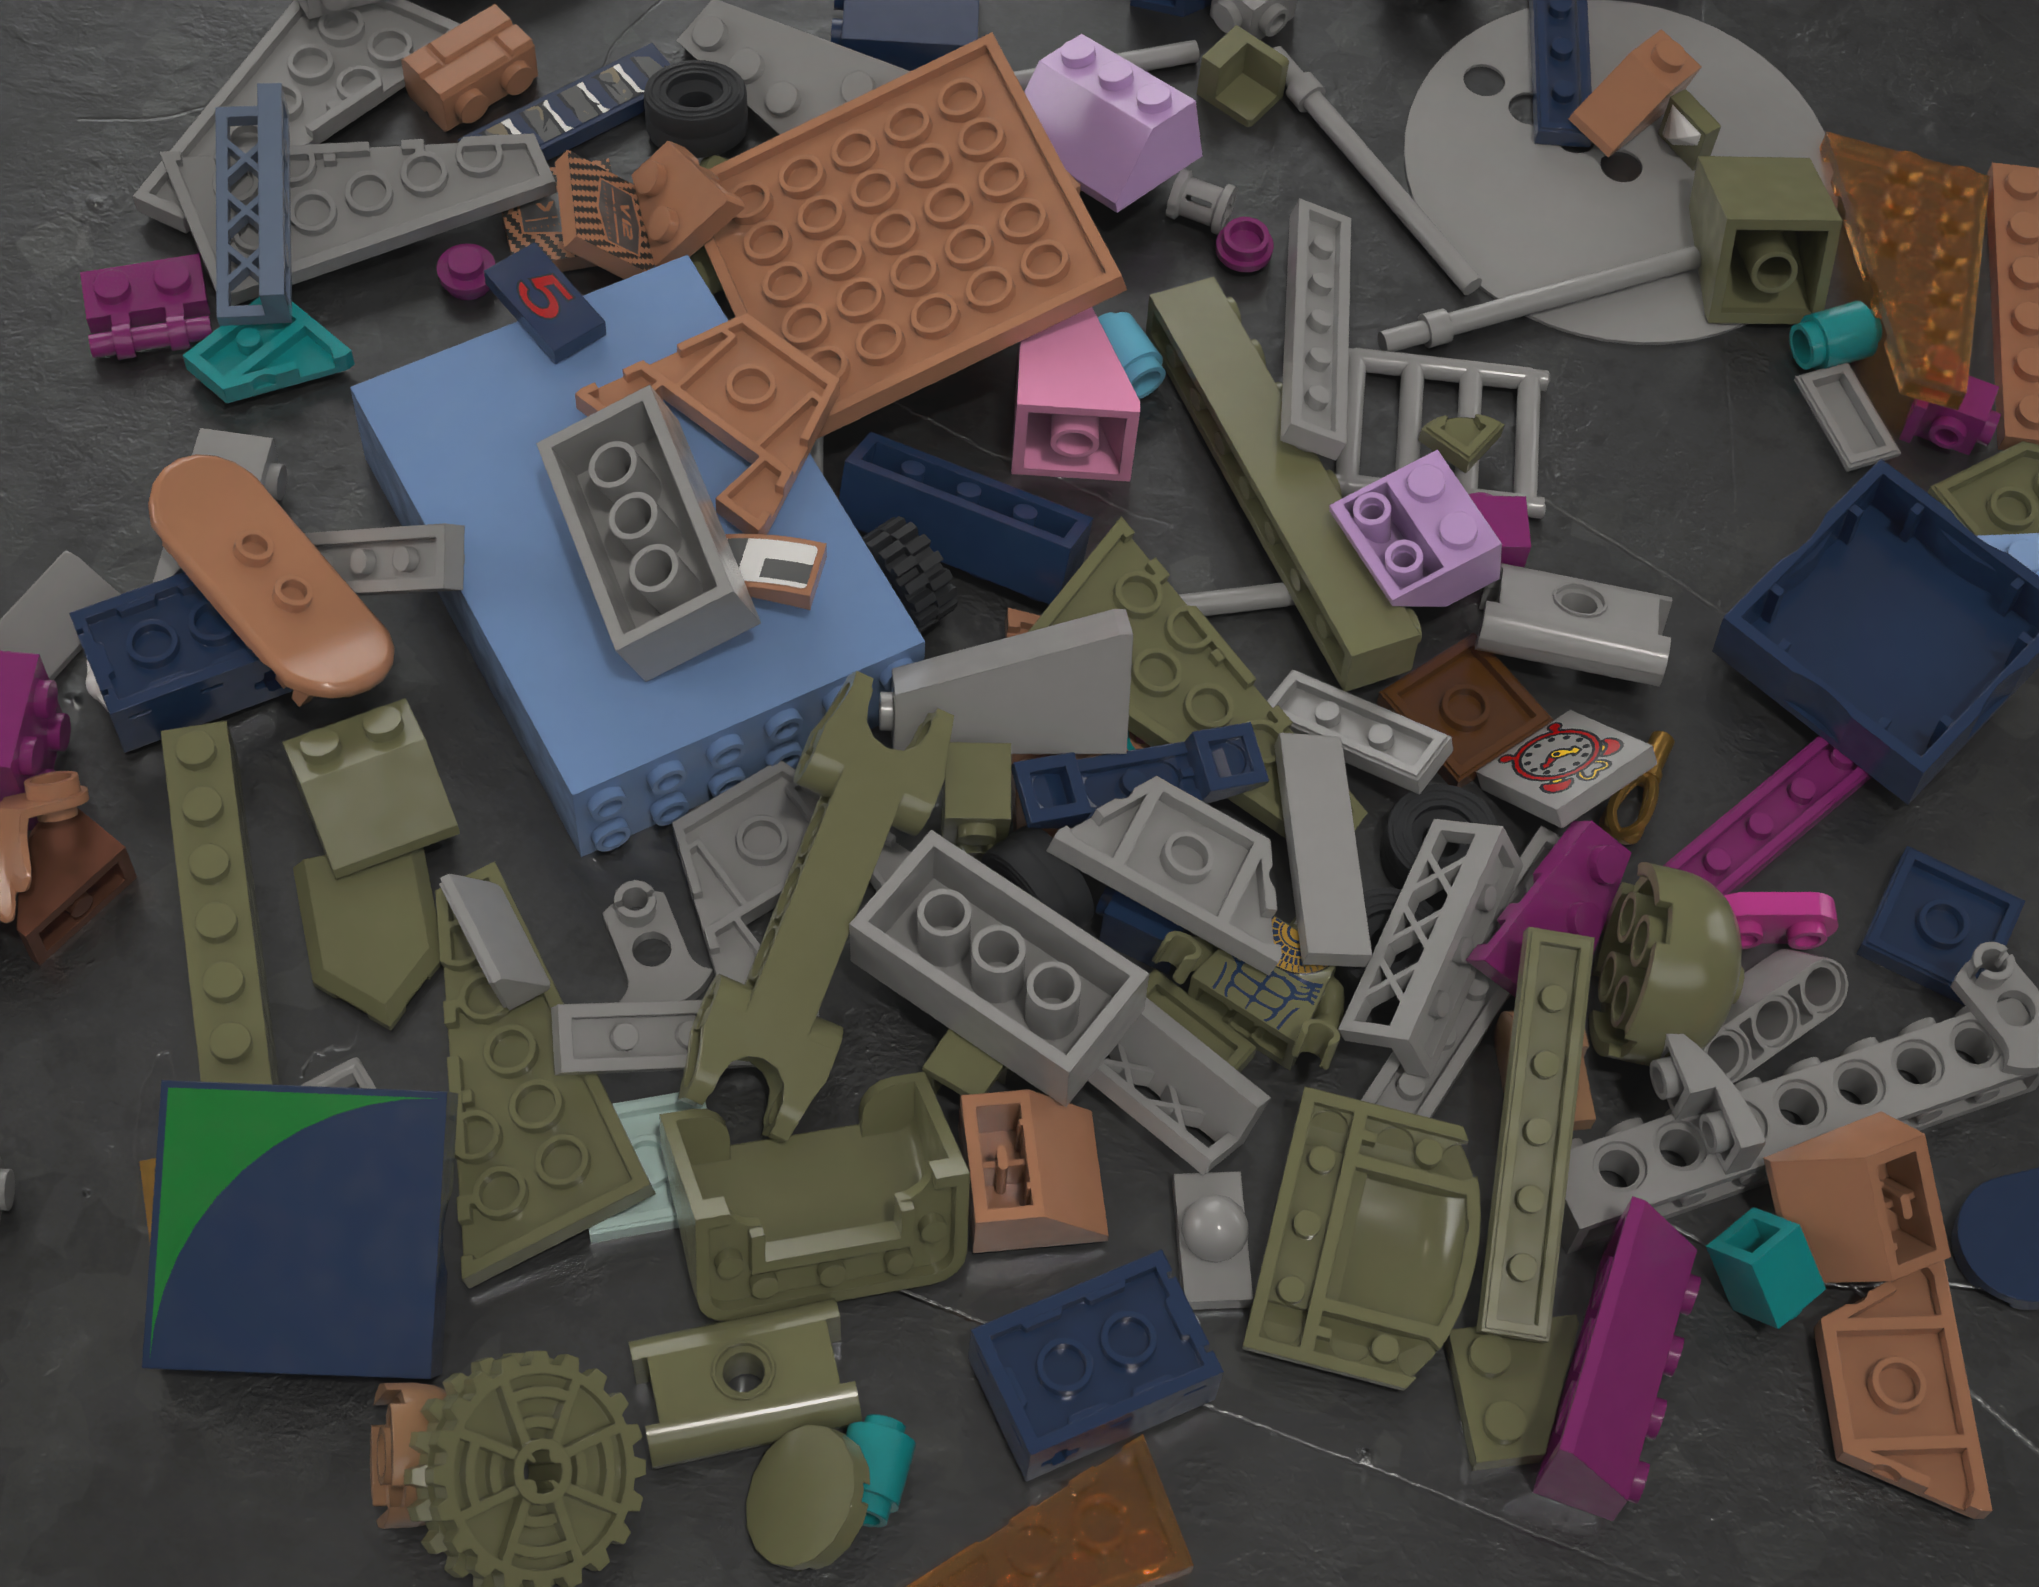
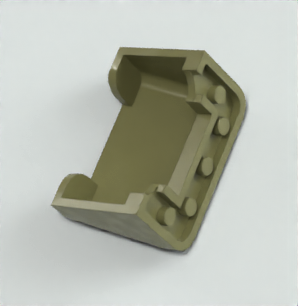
M924 1071L892 1076L880 1080L868 1088L861 1098L859 1124L791 1135L788 1141L783 1142L765 1139L730 1145V1136L725 1120L718 1113L708 1109H689L659 1114L660 1143L690 1280L699 1309L709 1318L727 1321L835 1298L837 1302L931 1285L947 1280L957 1273L965 1262L968 1242L970 1172Z

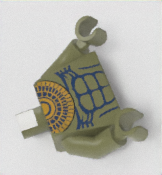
M1275 916L1272 917L1274 944L1281 945L1282 956L1269 976L1197 935L1191 937L1181 931H1172L1165 936L1152 961L1155 964L1161 961L1173 964L1177 970L1173 974L1172 979L1178 984H1183L1190 972L1195 971L1191 977L1188 990L1190 997L1198 1001L1256 1046V1050L1289 1071L1301 1052H1310L1317 1055L1322 1060L1319 1067L1325 1070L1329 1068L1342 1036L1338 1028L1344 1017V987L1334 977L1337 966L1302 965L1296 916L1289 925Z

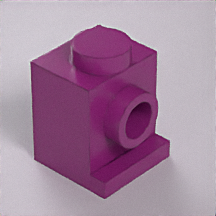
M1931 362L1914 397L1899 440L1910 443L1915 435L1929 440L1942 448L1953 449L1966 455H1970L1975 443L1988 446L2001 416V413L1991 410L1999 386Z

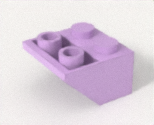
M1438 449L1329 505L1330 513L1392 606L1447 607L1500 579L1502 543Z

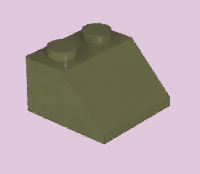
M406 698L282 742L300 798L336 879L460 834L430 749Z

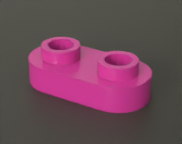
M1738 892L1724 895L1738 921L1742 950L1753 948L1760 944H1788L1794 949H1813L1823 945L1827 941V937L1834 934L1838 929L1835 901L1831 896L1824 893Z

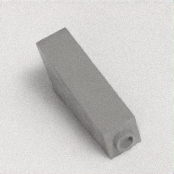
M1112 609L892 668L891 692L879 693L880 731H891L893 749L904 751L912 741L918 726L924 722L927 714L934 713L939 708L954 715L950 742L1011 743V754H1065L1070 752L1075 754H1127L1133 632L1126 609Z

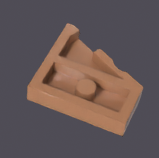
M670 141L663 144L631 174L656 267L685 255L691 257L745 208L743 200L723 189L718 184L720 179L709 169L701 167L699 160L689 150Z

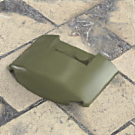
M1304 1087L1257 1286L1253 1296L1242 1349L1405 1391L1417 1379L1414 1375L1432 1359L1436 1351L1439 1352L1448 1338L1465 1302L1476 1264L1481 1222L1480 1189L1478 1176L1473 1177L1467 1157L1461 1146L1463 1144L1467 1145L1469 1142L1463 1126Z

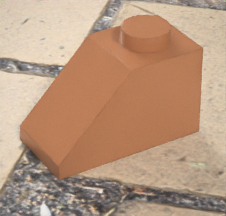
M1661 29L1631 51L1581 103L1568 120L1609 158L1664 115L1670 97L1686 89L1702 66L1679 43Z

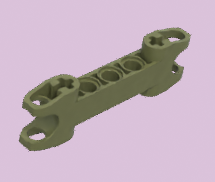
M855 671L846 678L831 706L811 731L798 762L794 783L820 794V797L746 982L742 984L722 974H718L710 984L689 1032L688 1052L678 1100L695 1107L697 1104L703 1105L707 1097L713 1092L719 1077L731 1062L735 1060L750 1062L763 1072L769 1086L768 1106L763 1119L764 1128L762 1135L778 1142L789 1140L806 1109L826 1083L838 1054L843 1037V1027L817 1016L849 935V924L857 915L890 828H896L914 837L918 835L930 817L945 780L946 761L954 715L937 708L934 713L927 714L924 722L918 726L912 741L904 751L887 748L873 737L867 723L868 706L873 692L872 683L874 678L859 671Z

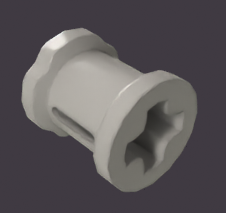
M1184 168L1179 172L1173 184L1165 215L1173 220L1178 216H1182L1210 226L1211 233L1218 235L1230 219L1238 188L1231 184L1222 188L1193 177L1192 170ZM1192 196L1210 202L1212 204L1211 208L1193 202L1191 200Z

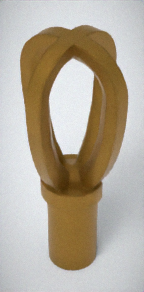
M1654 731L1647 742L1653 746L1657 765L1614 793L1600 818L1599 827L1613 838H1616L1621 844L1637 843L1653 815L1659 795V783L1663 776L1662 769L1675 744L1673 737L1667 732ZM1638 785L1643 788V800L1637 821L1630 826L1621 827L1617 819V809L1629 792Z

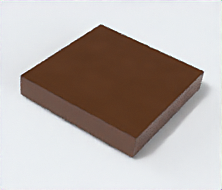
M1475 633L1470 634L1380 691L1376 702L1380 707L1452 737L1453 752L1437 773L1448 785L1460 788L1478 778L1476 771L1553 722L1552 717L1493 653L1475 650L1477 639Z

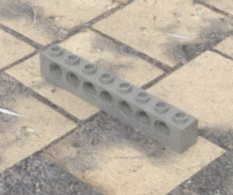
M2009 998L1997 1002V1011L2007 1023L2015 1026H2023L2030 1023L2031 1018L2021 1001ZM1965 1006L1953 1018L1936 1023L1932 1017L1918 1020L1902 1029L1898 1037L1880 1043L1876 1037L1862 1039L1844 1049L1839 1057L1822 1063L1818 1057L1801 1060L1787 1068L1781 1077L1763 1083L1759 1077H1752L1736 1083L1735 1087L1752 1111L1767 1141L1750 1169L1725 1175L1717 1153L1711 1154L1704 1145L1699 1127L1701 1115L1675 1121L1671 1108L1666 1111L1664 1117L1647 1123H1643L1641 1118L1625 1120L1609 1129L1605 1137L1583 1144L1582 1139L1574 1138L1571 1145L1561 1244L1566 1254L1608 1240L1632 1196L1646 1200L1665 1219L1768 1184L1764 1157L1882 1111L1920 1131L2034 1091L2039 1086V1073L2015 1075L2001 1072L2004 1066L2002 1050ZM1956 1050L1969 1054L1976 1064L1963 1060ZM1898 1070L1911 1073L1916 1077L1919 1084L1908 1082L1900 1075ZM1839 1090H1847L1854 1093L1860 1099L1862 1105L1849 1102L1842 1096ZM1780 1110H1789L1796 1113L1802 1119L1804 1125L1789 1122ZM1670 1150L1679 1154L1687 1166L1680 1167L1669 1163L1664 1159L1660 1151ZM1600 1171L1617 1173L1624 1179L1627 1187L1619 1188L1608 1184L1602 1178Z

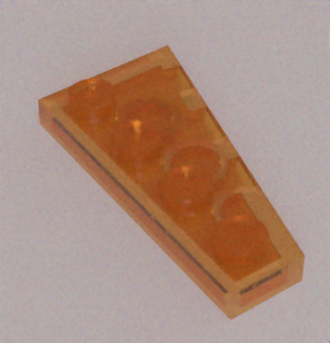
M1141 1434L1124 1445L1121 1452L1096 1468L1094 1466L1090 1467L1070 1480L1068 1486L1036 1507L1031 1505L1011 1518L1009 1524L980 1543L974 1542L906 1587H1154L1191 1574L1194 1564L1145 1438Z

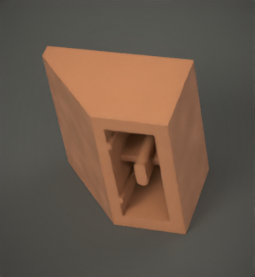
M1029 1089L961 1095L958 1131L961 1154L970 1172L968 1218L972 1253L1108 1241L1109 1234L1091 1110L1070 1103L1067 1107H1064L1050 1096Z
M1880 1111L1763 1158L1776 1216L1800 1224L1824 1283L1894 1281L1951 1257L1926 1136L1919 1130Z

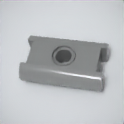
M1501 563L1500 579L1482 588L1479 609L1484 610L1475 643V650L1659 687L1665 674L1671 646V637L1662 636L1672 605V597Z

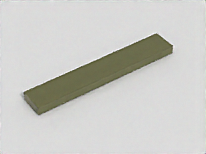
M1528 927L1523 932L1476 1333L1492 1334L1543 1344L1550 1340L1595 942L1594 937Z

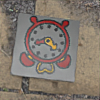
M1569 710L1476 771L1481 790L1560 828H1564L1657 765V760L1652 745Z

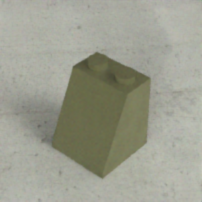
M1698 156L1689 203V213L1694 246L1698 249L1701 257V265L1698 268L1707 322L1798 324L1805 315L1824 310L1843 220L1811 159L1795 157Z

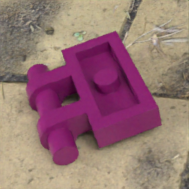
M200 254L80 272L86 320L90 332L95 333L88 335L93 358L117 355L118 360L137 357V351L171 346L172 351L191 349V342L202 341L213 332Z

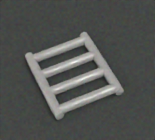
M1349 348L1347 444L1336 460L1335 470L1343 497L1381 479L1379 477L1359 475L1366 373L1401 376L1395 471L1420 459L1421 442L1418 439L1422 427L1424 379L1459 383L1457 417L1475 418L1476 414L1481 415L1482 386L1516 389L1517 407L1513 493L1478 489L1479 460L1467 473H1464L1455 466V476L1468 494L1484 492L1493 496H1526L1528 517L1542 519L1545 516V498L1537 497L1540 401L1541 391L1546 392L1550 382L1548 370L1364 348Z

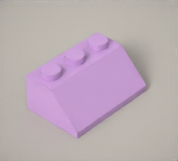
M1083 34L1066 42L1063 46L1039 60L1024 91L1064 168L1081 185L1080 190L1117 213L1202 157L1196 100Z

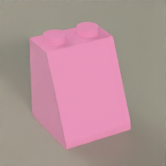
M1091 307L1018 342L1011 474L1130 482L1140 417V400L1097 315Z

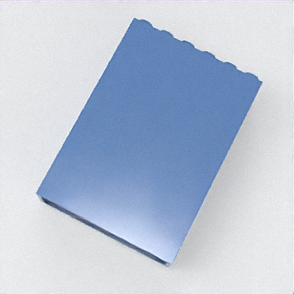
M688 255L583 295L588 303L604 319L607 335L557 364L551 360L517 321L350 387L365 459L401 526L442 523L465 526L463 590L441 591L438 594L580 857L597 850H613L624 844L631 835L655 824L660 826L672 824V822L686 815L689 809L715 798L770 764L774 766L782 760L792 768H796L811 731L831 706L846 678L855 671L874 678L872 683L873 692L868 706L867 723L870 729L879 726V693L891 692L892 668L922 661L925 658L924 638L810 453L767 535L787 536L827 543V558L811 610L752 597L761 624L647 682L615 651L536 443L587 417L576 408L575 393L581 388L594 382L600 388L623 377L622 369L641 360L650 365L676 353L677 344L728 321ZM663 400L679 420L716 511L715 498L752 464ZM717 513L725 534H745Z

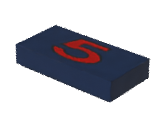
M535 242L484 270L485 284L555 364L607 335L604 319Z

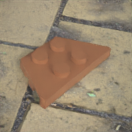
M1943 1260L1894 1281H1886L1870 1290L1859 1301L1853 1304H1845L1822 1317L1814 1326V1334L1836 1461L1972 1519H1985L1993 1510L1945 1261Z

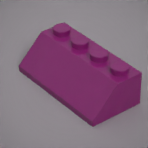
M1632 1196L1604 1246L1557 1406L1546 1452L1542 1458L1533 1489L1535 1494L1610 1521H1614L1627 1501L1637 1504L1643 1493L1650 1464L1639 1460L1645 1437L1655 1440L1662 1425L1667 1400L1657 1397L1662 1375L1672 1377L1677 1368L1684 1345V1338L1674 1335L1679 1314L1690 1315L1701 1283V1277L1691 1274L1697 1249L1646 1200Z

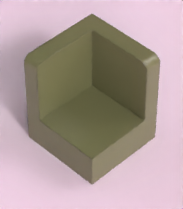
M1235 25L1202 56L1197 95L1245 127H1252L1283 97L1289 60L1255 36Z
M950 1028L922 1068V1072H925L935 1095L942 1085L947 1086L960 1095L988 1093L996 1080L1006 1085L1014 1073Z

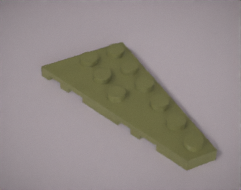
M1121 516L1028 632L1112 609H1126L1133 632L1128 731L1153 747L1183 742L1194 731L1251 722L1269 782L1265 786L1227 799L1286 838L1274 745L1279 733H1293L1290 729L1293 722L1279 705L1274 708L1271 707L1254 686L1255 676L1197 606L1187 605L1167 581L1170 574L1157 558L1149 560L1132 539L1135 532ZM1349 791L1354 830L1356 831L1368 812Z
M495 861L464 877L489 881L503 889L550 981V988L510 1011L507 1007L504 1008L490 986L442 889L435 890L440 962L444 967L446 1001H443L444 1024L448 1029L450 1057H447L449 1092L458 1093L455 1158L457 1159L459 1197H456L458 1222L462 1227L463 1256L460 1257L462 1281L469 1289L656 1194L599 1075L555 1076L551 1008L558 1004H564Z

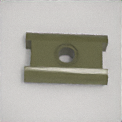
M826 1299L628 1341L636 1385L651 1382L659 1423L645 1426L653 1470L774 1444L786 1432L807 1424L838 1430L847 1428L853 1422H862L856 1382L840 1383L831 1344L841 1341V1319L836 1299ZM741 1374H752L762 1380L761 1384L748 1392H739L728 1386V1383L734 1377Z

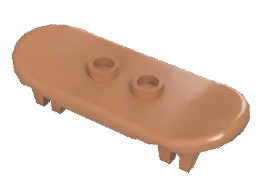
M200 454L178 458L160 472L152 484L148 510L152 529L162 539V546L172 555L190 580L246 646L255 653L263 664L274 671L276 674L275 679L282 688L288 687L293 689L292 699L299 707L310 702L314 696L323 698L352 697L371 690L385 679L393 666L395 653L389 631L272 497L258 478L236 462L215 455Z

